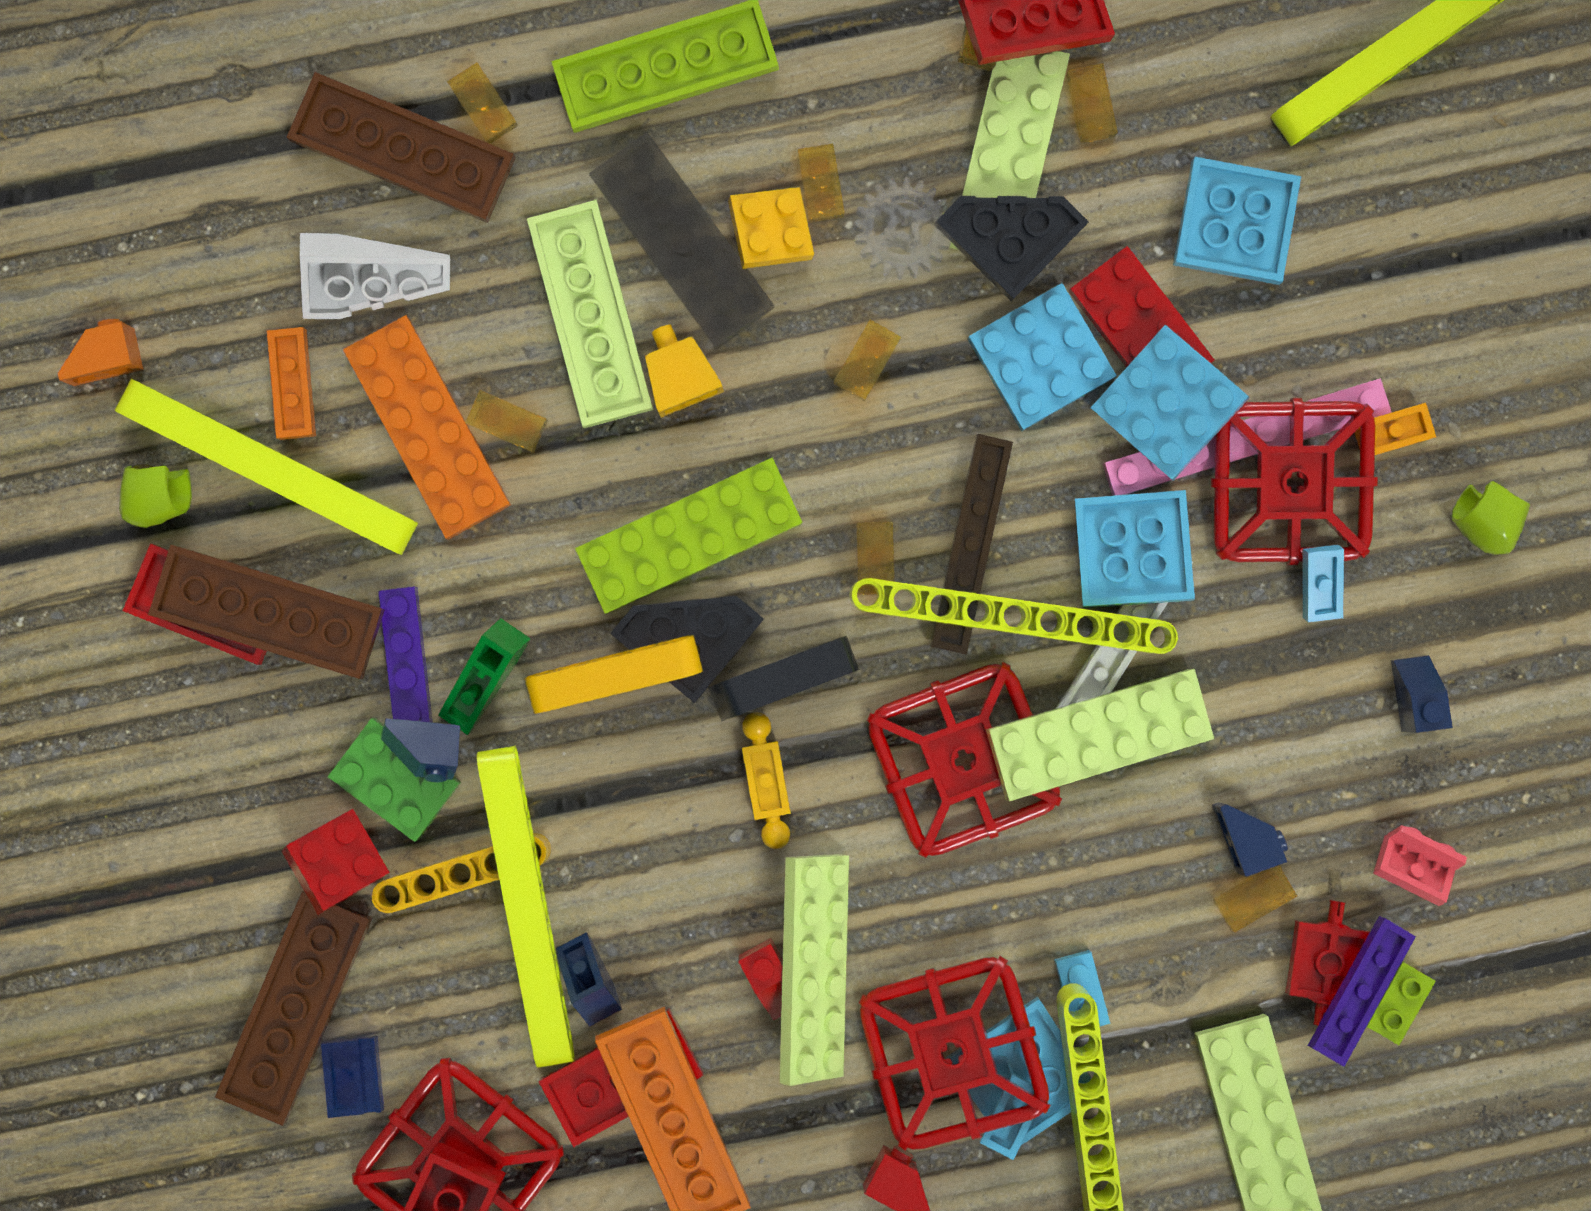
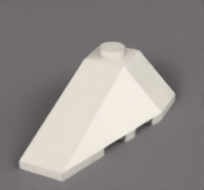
M300 233L303 319H342L352 316V312L372 307V310L384 308V303L403 298L410 301L450 290V255L341 234Z

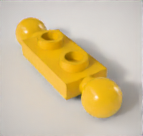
M752 712L744 718L742 729L745 736L752 740L753 745L742 747L754 820L766 818V824L761 832L762 840L769 848L780 849L786 846L790 840V829L786 823L781 821L780 816L791 814L779 744L778 741L767 743L766 737L771 731L770 719L764 713Z

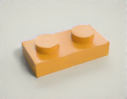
M1426 403L1374 418L1376 425L1375 455L1436 438ZM1359 427L1354 433H1355V436H1356V439H1357V442H1358V446H1359V449H1360V427Z

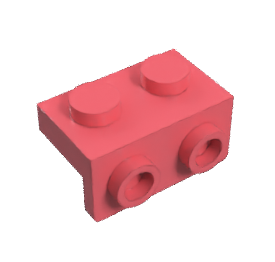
M1401 825L1384 836L1373 874L1437 906H1441L1447 902L1455 871L1466 864L1467 857L1456 852L1450 845L1438 843L1422 835L1416 828Z

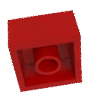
M354 809L345 812L289 843L281 851L318 915L390 873Z
M438 1142L423 1167L404 1211H489L506 1173Z

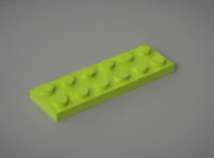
M748 0L551 61L574 133L779 70L777 58L758 0Z
M772 457L578 546L575 550L601 607L607 615L798 527L803 522Z

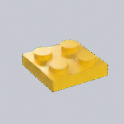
M800 187L730 195L728 204L742 269L812 260L814 250Z

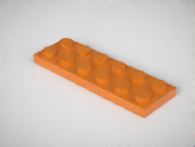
M407 315L343 349L445 539L449 540L511 506L510 501Z
M665 1006L596 1035L595 1042L670 1211H745L750 1209L748 1196Z

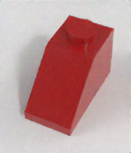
M769 938L740 954L738 963L756 996L771 1018L776 1020L781 1017L783 958L772 938Z
M883 1145L863 1183L864 1194L895 1211H931L916 1162L912 1160L914 1156L898 1146L890 1149Z

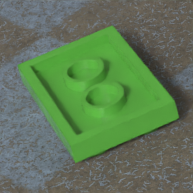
M371 718L329 774L328 778L411 840L417 842L461 782L453 777V780L447 779L439 783L429 782L425 780V777H415L381 740L384 724L376 718Z

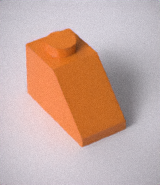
M119 319L102 320L97 323L98 327L86 329L59 370V380L69 385L77 386L144 370L135 329Z

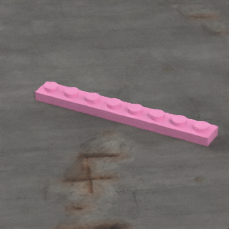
M1381 378L1308 400L1353 401L1363 405L1369 404L1374 410V418L1392 413ZM1289 416L1252 417L1243 420L1268 446L1290 445ZM1304 416L1303 440L1339 430L1351 419V416ZM1231 426L1230 463L1257 455L1258 452ZM1215 436L1176 479L1215 468ZM1141 452L1103 464L1112 496L1127 495L1173 481Z

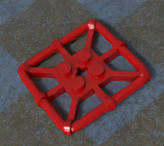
M1291 398L1289 402H1245L1215 435V478H1211V488H1214L1213 538L1217 549L1215 554L1221 560L1227 559L1233 562H1286L1287 565H1298L1299 562H1303V549L1314 548L1300 547L1301 519H1324L1348 545V547H1342L1344 548V561L1355 560L1359 557L1364 559L1370 553L1368 548L1371 545L1373 536L1374 486H1378V477H1374L1376 425L1373 416L1374 410L1371 406L1353 401H1303L1302 398ZM1289 416L1290 446H1268L1240 417ZM1304 416H1351V419L1325 445H1303ZM1231 426L1258 452L1257 478H1229ZM1360 427L1359 476L1334 477L1335 451ZM1297 472L1298 478L1304 479V484L1297 487V492L1292 493L1291 487L1287 486V479L1291 478L1292 473ZM1334 487H1359L1357 536L1333 513ZM1229 488H1257L1256 513L1228 539ZM1288 519L1286 547L1239 548L1266 520Z
M1005 662L985 665L941 683L939 680L930 683L931 687L884 704L876 709L873 714L869 713L866 721L869 722L870 739L888 783L885 785L888 794L892 793L910 842L918 850V855L927 858L928 855L945 854L986 837H989L990 840L999 837V832L1041 817L1053 810L1055 806L1059 807L1063 799L1059 797L1060 786L1032 794L1042 799L1039 802L995 819L992 818L983 792L1001 786L986 729L992 728L989 716L1004 683L1019 720L1033 716L1018 677L1010 669L1011 665ZM994 678L979 715L956 723L946 696ZM936 700L946 727L922 736L887 719ZM883 729L919 744L928 769L901 778ZM962 749L967 754L973 753L975 758L970 762L971 768L968 770H964L962 765L956 766L954 762L959 757L958 751ZM932 778L941 801L924 837L905 788ZM974 797L983 823L935 841L950 805Z
M1004 957L981 958L938 971L935 968L925 970L924 975L878 987L867 995L863 994L859 1000L861 1005V1022L874 1070H871L873 1080L877 1079L891 1131L899 1142L898 1147L906 1151L908 1148L912 1150L926 1149L967 1137L975 1140L982 1138V1133L1031 1121L1042 1113L1047 1114L1051 1105L1048 1103V1085L1033 1037L1037 1034L1035 1027H1030L1016 976L1012 968L1007 964L1008 960ZM990 972L971 1009L948 1015L940 985ZM1000 978L1016 1031L988 1038L981 1011ZM929 989L937 1018L913 1024L880 1003ZM875 1014L908 1033L915 1059L888 1066ZM1015 1041L1020 1042L1034 1094L998 1074L991 1048ZM954 1042L955 1047L962 1048L963 1054L959 1056V1063L953 1064L950 1058L945 1059L943 1056V1052L948 1050L947 1043ZM918 1068L925 1095L906 1128L891 1075ZM993 1083L1028 1105L977 1118L969 1089ZM958 1092L966 1122L916 1134L933 1100Z
M442 1058L440 1063L435 1064L425 1074L399 1109L395 1108L388 1117L390 1121L359 1160L355 1172L352 1173V1183L357 1185L361 1193L383 1211H404L405 1207L374 1183L408 1178L417 1183L431 1151L438 1142H441L499 1170L503 1166L544 1161L515 1200L510 1199L498 1190L493 1201L503 1211H527L526 1208L556 1171L560 1158L564 1156L563 1145H559L550 1132L512 1103L514 1099L509 1095L502 1096L464 1065L452 1061L451 1058ZM453 1077L495 1109L478 1131L457 1116ZM441 1079L445 1122L435 1135L431 1137L412 1122L411 1117ZM503 1115L543 1148L504 1153L485 1137ZM400 1131L424 1148L412 1165L372 1170V1167Z

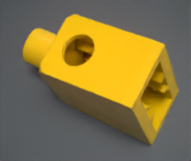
M671 324L661 326L651 332L658 350L645 355L656 408L661 418L724 392L720 379L693 337L678 341Z

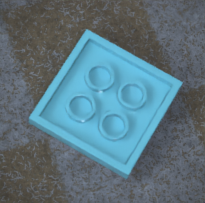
M1194 157L1190 167L1173 265L1280 285L1284 278L1301 176Z
M1063 283L968 337L969 343L1021 432L1117 376Z
M1164 325L1093 404L1091 409L1174 481L1244 405L1249 396L1167 325Z
M1186 490L1075 499L1083 608L1194 601L1195 593Z
M1038 997L1025 1004L1024 1007L1030 1027L1034 1026L1037 1034L1033 1037L1048 1085V1103L1051 1106L1047 1114L1042 1113L1039 1117L1033 1119L1022 1144L1071 1113L1061 1033ZM1010 1014L986 1030L987 1037L991 1038L1016 1031L1012 1015ZM1019 1041L991 1048L998 1074L1009 1079L1011 1073H1014L1031 1082ZM962 1048L948 1055L946 1059L950 1058L953 1064L959 1063L958 1058L963 1054ZM1084 1072L1080 1075L1078 1083H1087L1091 1080V1077L1087 1072ZM990 1083L969 1089L971 1098L985 1117L992 1115L1003 1089Z

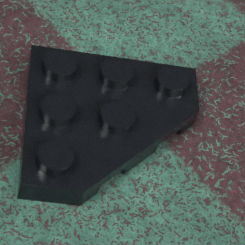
M960 196L936 220L934 226L1012 301L1089 221L1064 196H1049L1048 198H1027V196L976 198V196Z
M737 596L633 605L610 634L629 650L694 635L703 671L689 677L669 681V683L693 703H696L763 622L764 618Z

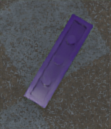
M418 587L379 591L380 608L385 609L382 617V627L393 719L433 723Z
M1381 916L1378 917L1307 1046L1345 1067L1416 936Z

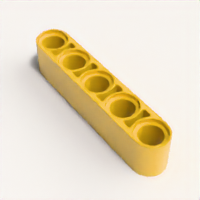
M688 635L539 672L525 677L524 681L533 713L537 714L701 673L703 668L694 635Z
M533 833L535 842L541 848L539 865H542L550 857L551 844L544 835ZM493 845L383 880L374 887L372 892V902L375 908L380 912L393 913L499 880L498 871L491 868L489 864L490 855L494 852ZM458 863L465 864L470 869L471 876L468 882H462L456 878L454 869ZM423 874L430 875L435 881V889L432 893H427L420 887L419 881ZM388 885L396 887L400 893V899L397 904L390 903L385 897V889Z

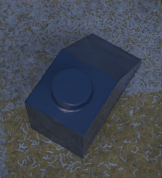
M1430 656L1391 660L1401 732L1420 733L1453 728L1448 693Z
M385 718L381 740L415 777H425V780L435 783L444 782L447 779L453 780L458 767L460 725Z
M1220 802L1212 804L1237 874L1247 877L1287 862L1284 852L1288 851V846L1280 830L1276 831L1274 826Z
M587 932L555 948L571 1004L589 1027L622 1010L614 983Z

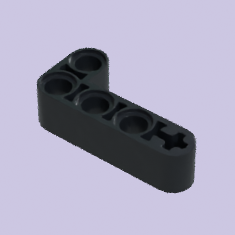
M847 636L717 683L709 687V691L722 722L860 669Z

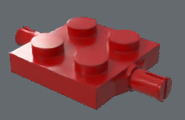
M1329 900L1327 921L1312 923L1295 920L1285 993L1291 996L1308 998L1316 1003L1313 1025L1316 1026L1321 1022L1370 933L1365 930L1351 929L1342 924L1346 902Z

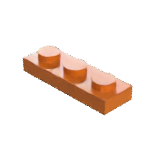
M304 327L267 330L276 438L286 440L316 437L307 330Z

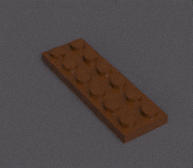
M317 72L312 77L287 135V139L292 143L486 223L489 222L516 159L515 155L511 152Z
M170 544L148 615L354 678L363 679L385 609Z
M304 891L301 892L215 1098L281 1126L287 1123L373 919L372 917L341 904H337L318 915Z

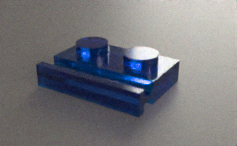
M378 1036L324 1041L321 1044L328 1118L363 1115L371 1112L381 1113L384 1110Z

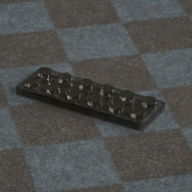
M648 132L589 173L597 188L716 350L774 309L772 301L747 268L742 269L739 256Z

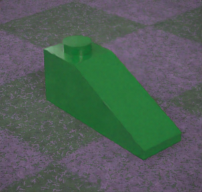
M500 618L482 634L438 716L451 725H460V731L469 735L517 664L531 638Z

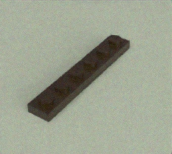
M977 434L975 437L942 589L976 594L981 592L1012 450V441ZM944 596L940 597L937 616L940 617L945 615L949 609V603ZM976 600L972 601L967 608V614L973 621L978 606V601ZM935 622L930 647L967 655L973 628Z

